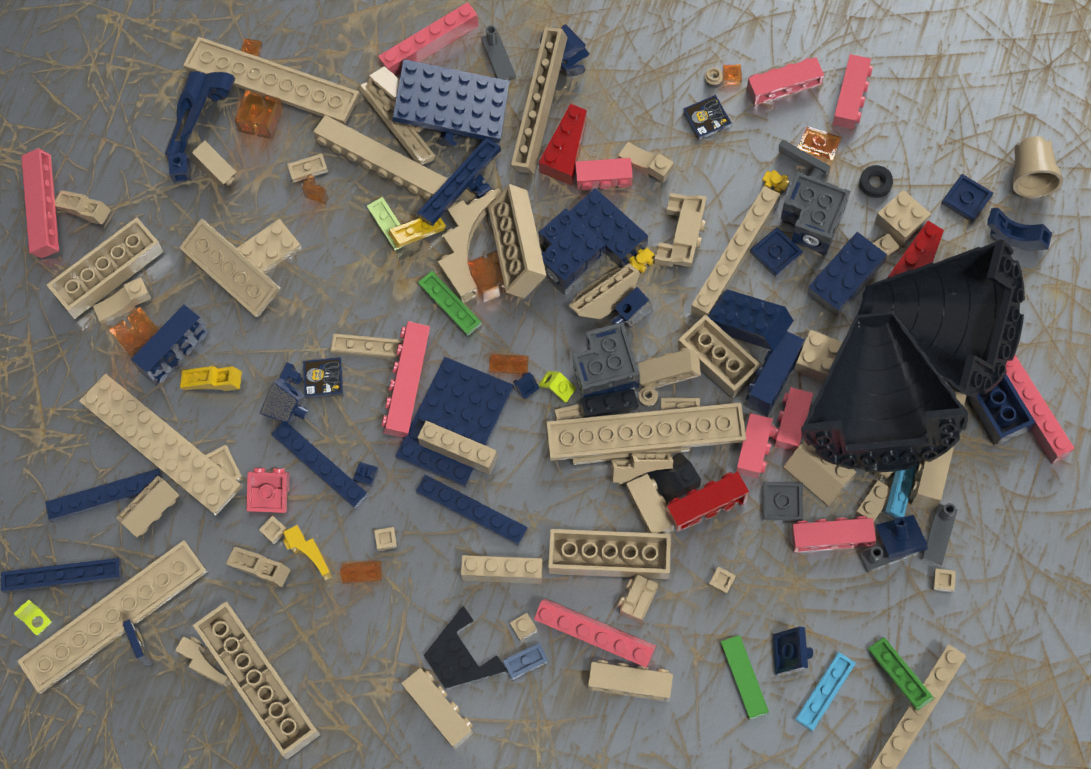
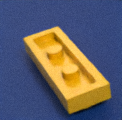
M419 218L390 229L388 234L397 248L444 231L446 225L441 218L433 226Z

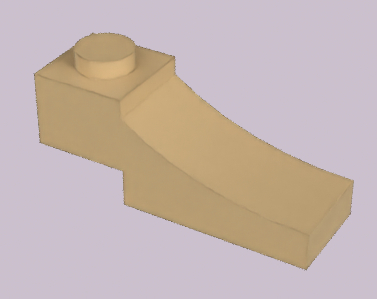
M630 142L618 154V159L631 158V166L647 177L651 175L663 183L674 169V162L660 153L658 155L650 153Z
M61 190L55 199V209L74 214L88 220L90 223L103 225L111 211L103 202L91 200L82 194Z
M140 277L124 284L120 291L94 305L93 308L99 322L103 324L135 310V305L151 299L145 282Z
M631 453V459H611L610 475L613 482L625 484L626 482H631L633 478L650 471L673 469V460L670 453Z
M238 547L233 548L226 562V565L279 587H283L291 570L282 563Z
M183 636L175 651L179 655L191 660L188 667L194 672L228 688L231 683L230 679L211 666L203 654L205 649L200 645L201 641L192 636L190 639Z

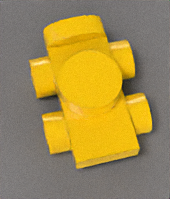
M775 170L771 172L766 171L762 179L765 182V187L770 189L771 186H774V191L779 194L782 190L786 191L790 184L786 175L781 176Z
M648 248L645 250L640 249L636 257L632 256L629 259V264L641 273H644L647 270L646 264L649 266L654 264L655 260L653 258L655 254Z

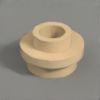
M710 68L705 73V81L710 85H718L723 79V74L718 68Z
M645 387L639 392V401L645 406H652L658 400V393L654 388ZM649 393L652 397L646 398L645 395Z

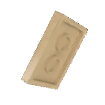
M280 219L237 247L263 273L268 272L302 248Z

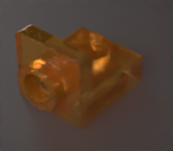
M309 175L308 180H305L302 186L305 197L326 205L329 199L326 190L316 185L314 176Z

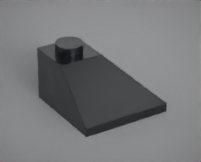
M682 453L672 457L673 469L647 472L650 478L655 480L658 487L657 490L665 499L666 504L700 487L701 478L694 466Z

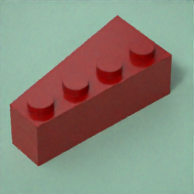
M570 103L539 160L540 173L568 185H573L576 162L580 155L587 124L586 109Z
M927 221L887 278L932 263L944 230Z
M729 472L723 475L722 479L717 482L710 481L704 485V488L698 491L697 489L691 490L682 499L675 498L668 503L669 505H667L666 512L676 531L678 532L700 523L702 517H705V519L715 517L720 512L719 510L723 509L725 512L732 510L733 506L737 503L740 506L746 504L749 490L739 472L733 474Z

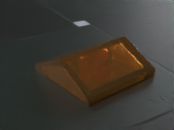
M807 126L798 148L833 160L842 137Z

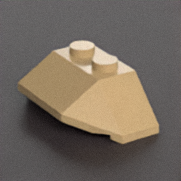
M630 264L607 272L578 292L573 298L572 303L569 304V308L578 316L602 319L615 310V307L635 289L640 272Z

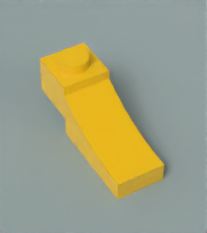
M208 366L182 370L180 388L182 390L240 389L242 371L234 366L224 368Z
M298 525L283 532L286 537L283 539L287 550L292 549L294 554L299 552L308 558L318 568L325 581L332 578L313 538L306 541Z

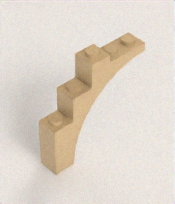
M499 188L488 191L485 196L480 199H474L469 205H466L464 200L452 204L447 209L449 218L456 228L447 230L443 235L444 243L451 254L443 256L438 261V264L448 283L463 303L479 295L469 270V248L475 230L489 213V205L501 193Z

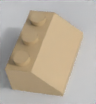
M805 440L783 466L789 474L800 483H803V486L826 506L832 503L854 479L856 474L854 469L843 468L824 460L816 454L815 448L812 445H807Z

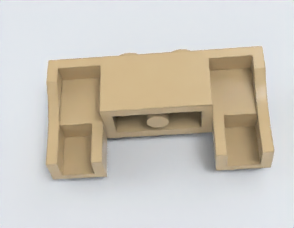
M670 193L666 214L678 216V225L673 245L658 242L654 264L673 267V264L692 267L696 248H700L702 237H699L700 231L704 232L706 221L702 219L706 206V196H686Z

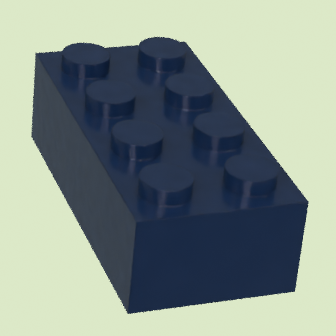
M596 188L570 210V214L581 221L586 228L605 244V254L620 268L624 267L632 256L635 257L638 250L644 249L648 245V235Z
M856 232L808 286V295L837 317L886 262L887 254L859 232Z
M728 289L708 315L730 337L769 350L775 349L794 322L785 306Z
M183 304L131 360L139 372L157 386L166 380L168 374L180 365L181 360L186 355L192 353L194 347L198 342L206 338L209 331L201 317Z
M786 331L775 349L767 352L763 367L760 366L754 383H751L747 390L748 394L745 399L748 401L747 408L768 417L799 358L805 339Z
M1007 374L990 392L986 394L979 393L976 397L967 396L996 446L1031 430L1035 424V420Z

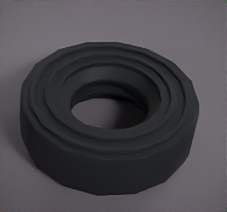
M872 165L862 172L859 180L860 188L867 196L881 198L891 191L893 176L887 168L880 165ZM873 176H879L883 180V185L874 187L870 184L869 179Z

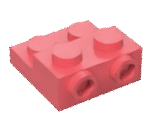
M259 467L254 468V471L248 472L247 511L286 513L290 472H285L284 468H273V472H265L266 468Z

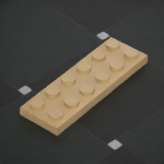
M200 219L179 247L255 317L261 315L281 289L203 219Z

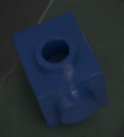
M179 152L174 155H168L169 174L173 182L191 181V165L187 154Z

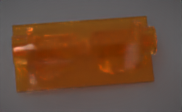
M491 354L489 357V372L527 374L529 356Z
M381 561L342 564V567H340L342 584L382 581Z

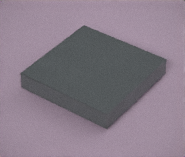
M763 482V521H803V483Z

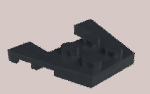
M464 606L460 608L424 654L425 659L446 690L508 672L497 655L482 666H478L457 634L474 623V620Z

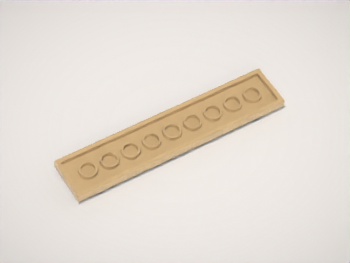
M199 36L183 64L184 69L192 72L199 71L204 74L211 72L230 73L235 77L233 85L235 87L322 117L326 115L342 124H346L360 96L359 91Z
M106 373L79 400L83 406L215 516L242 488L239 482Z
M741 403L547 421L551 461L746 441Z
M183 540L17 662L37 692L42 694L124 634V621L130 619L134 624L139 623L206 574L207 570L185 540Z

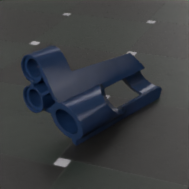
M194 71L189 73L177 104V122L166 148V155H174L175 153H183L185 151L191 132L207 97L217 102L218 100L227 99L235 82L233 75L227 72L204 74ZM185 111H190L179 138L181 141H175Z

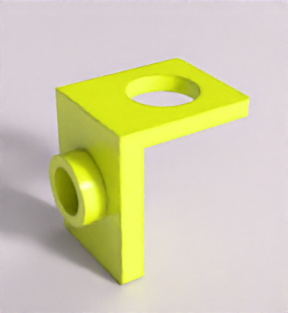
M547 371L538 384L540 388L550 389L565 403L576 390V387L563 374L556 371Z
M30 600L21 605L14 613L36 636L52 623L43 611ZM40 616L43 618V624L36 628L33 626V620Z

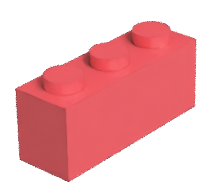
M631 158L577 161V190L588 191L594 188L609 189L610 187L627 188L632 186Z
M792 387L789 393H785L782 404L786 405L785 410H780L777 420L781 422L780 428H775L773 439L776 440L775 447L795 452L800 446L802 438L801 427L807 419L813 393Z
M750 413L745 432L746 441H743L736 470L739 474L759 479L760 473L765 472L767 462L763 461L764 455H769L771 444L767 442L768 438L773 437L774 434L773 418Z

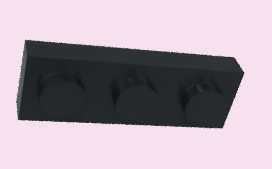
M634 389L584 397L578 401L583 418L630 411L639 407Z

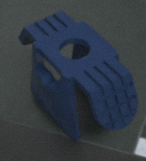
M565 24L561 29L568 38L560 68L569 77L581 75L586 71L585 66L575 64L588 57L590 53L585 48V43Z

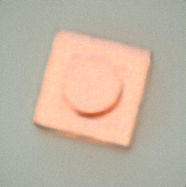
M245 38L241 51L260 57L263 43L259 40Z
M741 64L723 65L724 84H742Z

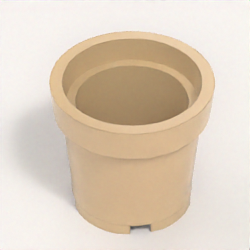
M1040 136L1028 137L1023 139L1019 146L1018 143L1015 145L1013 190L1016 194L1027 198H1039L1053 194L1061 188L1063 177L1060 168L1057 166L1053 145L1049 139L1046 141L1044 137Z

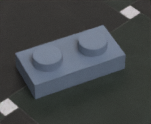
M540 643L503 660L512 680L549 662Z

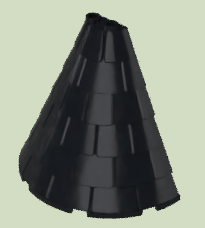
M999 239V241L984 247H976L942 261L932 262L866 285L858 315L893 311L916 340L918 346L930 359V363L944 381L960 392V394L976 397L979 393L986 394L998 385L1007 372L1005 366L1007 361H1013L1017 351L1024 320V314L1020 313V303L1025 300L1021 267L1019 261L1013 260L1011 255L1014 251L1005 240Z
M893 311L856 315L837 352V356L828 370L829 374L809 410L810 413L801 427L804 440L808 446L812 445L815 448L816 454L824 460L851 470L857 466L865 467L866 472H894L916 467V462L922 460L931 462L939 458L960 440L959 434L967 427L968 410L956 398V394L933 367L930 359L918 346L916 340Z

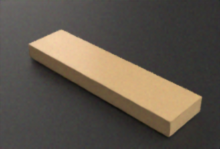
M333 334L330 351L334 354L399 359L396 351L398 344L402 345V340Z

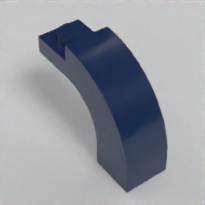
M998 207L991 208L987 225L991 228L990 235L998 241L999 239L1005 240L1010 246L1024 250L1049 249L1052 232L1044 224H1020L1010 220Z

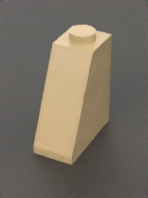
M205 140L191 153L189 160L220 187H223L225 184L229 186L235 180L233 176H235L236 171Z

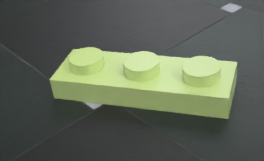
M381 197L367 205V209L394 251L401 247L397 248L388 233L390 229L401 224L384 198Z

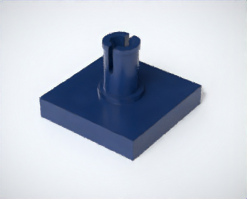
M914 515L898 517L895 520L875 525L889 560L928 550V544Z
M798 626L773 634L775 675H785L807 669L808 659L813 657V649L806 646L805 627Z

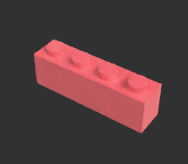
M849 55L832 125L854 130L855 123L860 122L862 113L858 111L859 107L863 108L866 98L862 95L863 92H867L869 82L866 81V78L871 77L873 66H870L871 58Z
M817 57L807 58L799 63H791L779 69H771L763 74H754L748 78L747 88L754 105L822 85L824 73Z
M858 516L853 520H847L844 517L837 518L835 521L819 519L814 523L797 521L791 528L794 552L873 547L876 542L873 518H867V516Z

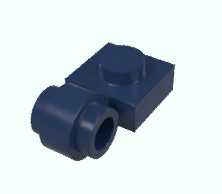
M481 174L467 187L471 193L474 191L478 199L492 190Z

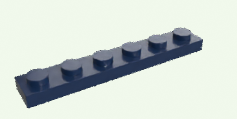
M485 138L418 211V217L433 226L501 151V146Z
M282 422L271 433L272 437L354 509L368 496V493L288 423Z
M155 469L46 501L48 519L53 522L137 497L157 476L162 478L161 471Z
M427 475L423 477L416 489L417 494L517 546L520 545L528 531L527 526Z
M112 558L1 572V592L8 593L122 579L121 559Z

